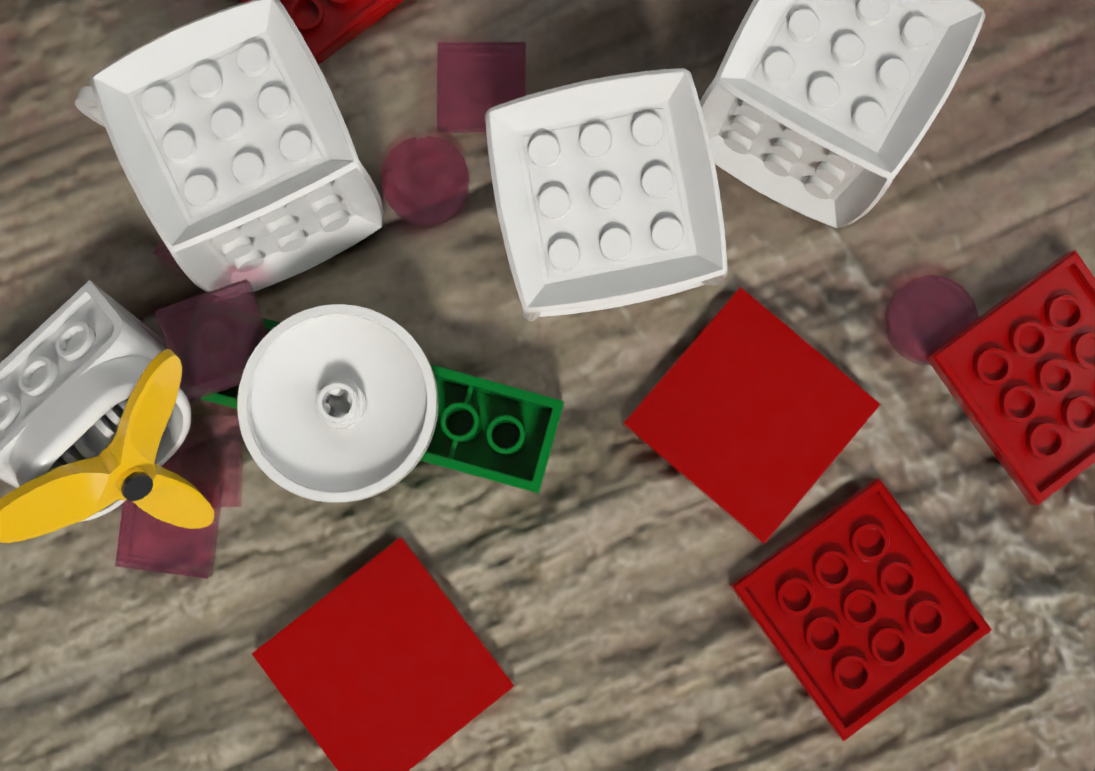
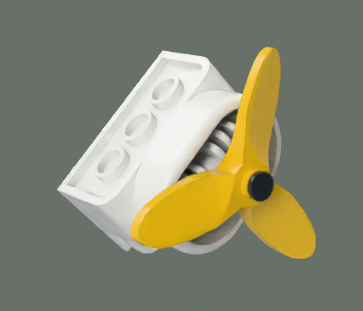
M90 280L0 363V479L16 488L0 499L1 543L24 541L78 522L98 518L116 509L126 500L134 502L151 516L178 527L200 529L208 527L214 520V510L203 494L186 479L162 467L180 448L191 424L190 403L179 387L182 376L180 359L171 349H166L163 346L166 342Z

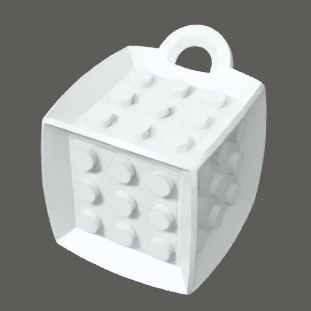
M251 0L179 26L110 63L92 76L90 80L91 86H84L79 90L75 106L88 118L106 128L119 162L156 231L183 272L194 284L211 295L230 300L281 282L343 252L380 229L383 225L384 209L378 190L370 175L359 161L344 119L320 67L280 0Z
M753 0L730 43L714 80L700 100L715 164L759 193L812 219L835 228H841L854 223L866 215L885 194L895 176L909 159L936 118L975 44L986 17L984 9L972 0Z
M685 68L662 69L585 80L526 95L487 110L484 120L497 214L510 269L523 308L522 315L529 322L539 317L591 312L640 303L702 285H720L728 274L726 240L716 167L703 111L690 71Z

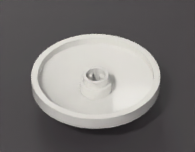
M330 304L317 306L294 314L282 321L254 349L247 361L239 384L237 398L238 421L242 437L252 458L260 469L279 486L291 493L315 501L331 503L359 501L378 495L396 485L415 468L431 442L437 423V383L429 360L421 347L402 326L392 319L374 310L355 305Z

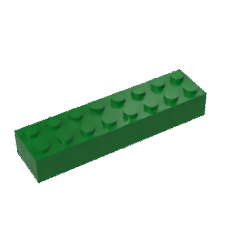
M200 300L181 360L182 376L179 387L187 396L237 410L239 384L247 361L260 341L281 322ZM430 364L437 383L438 416L433 437L420 461L539 494L565 401Z

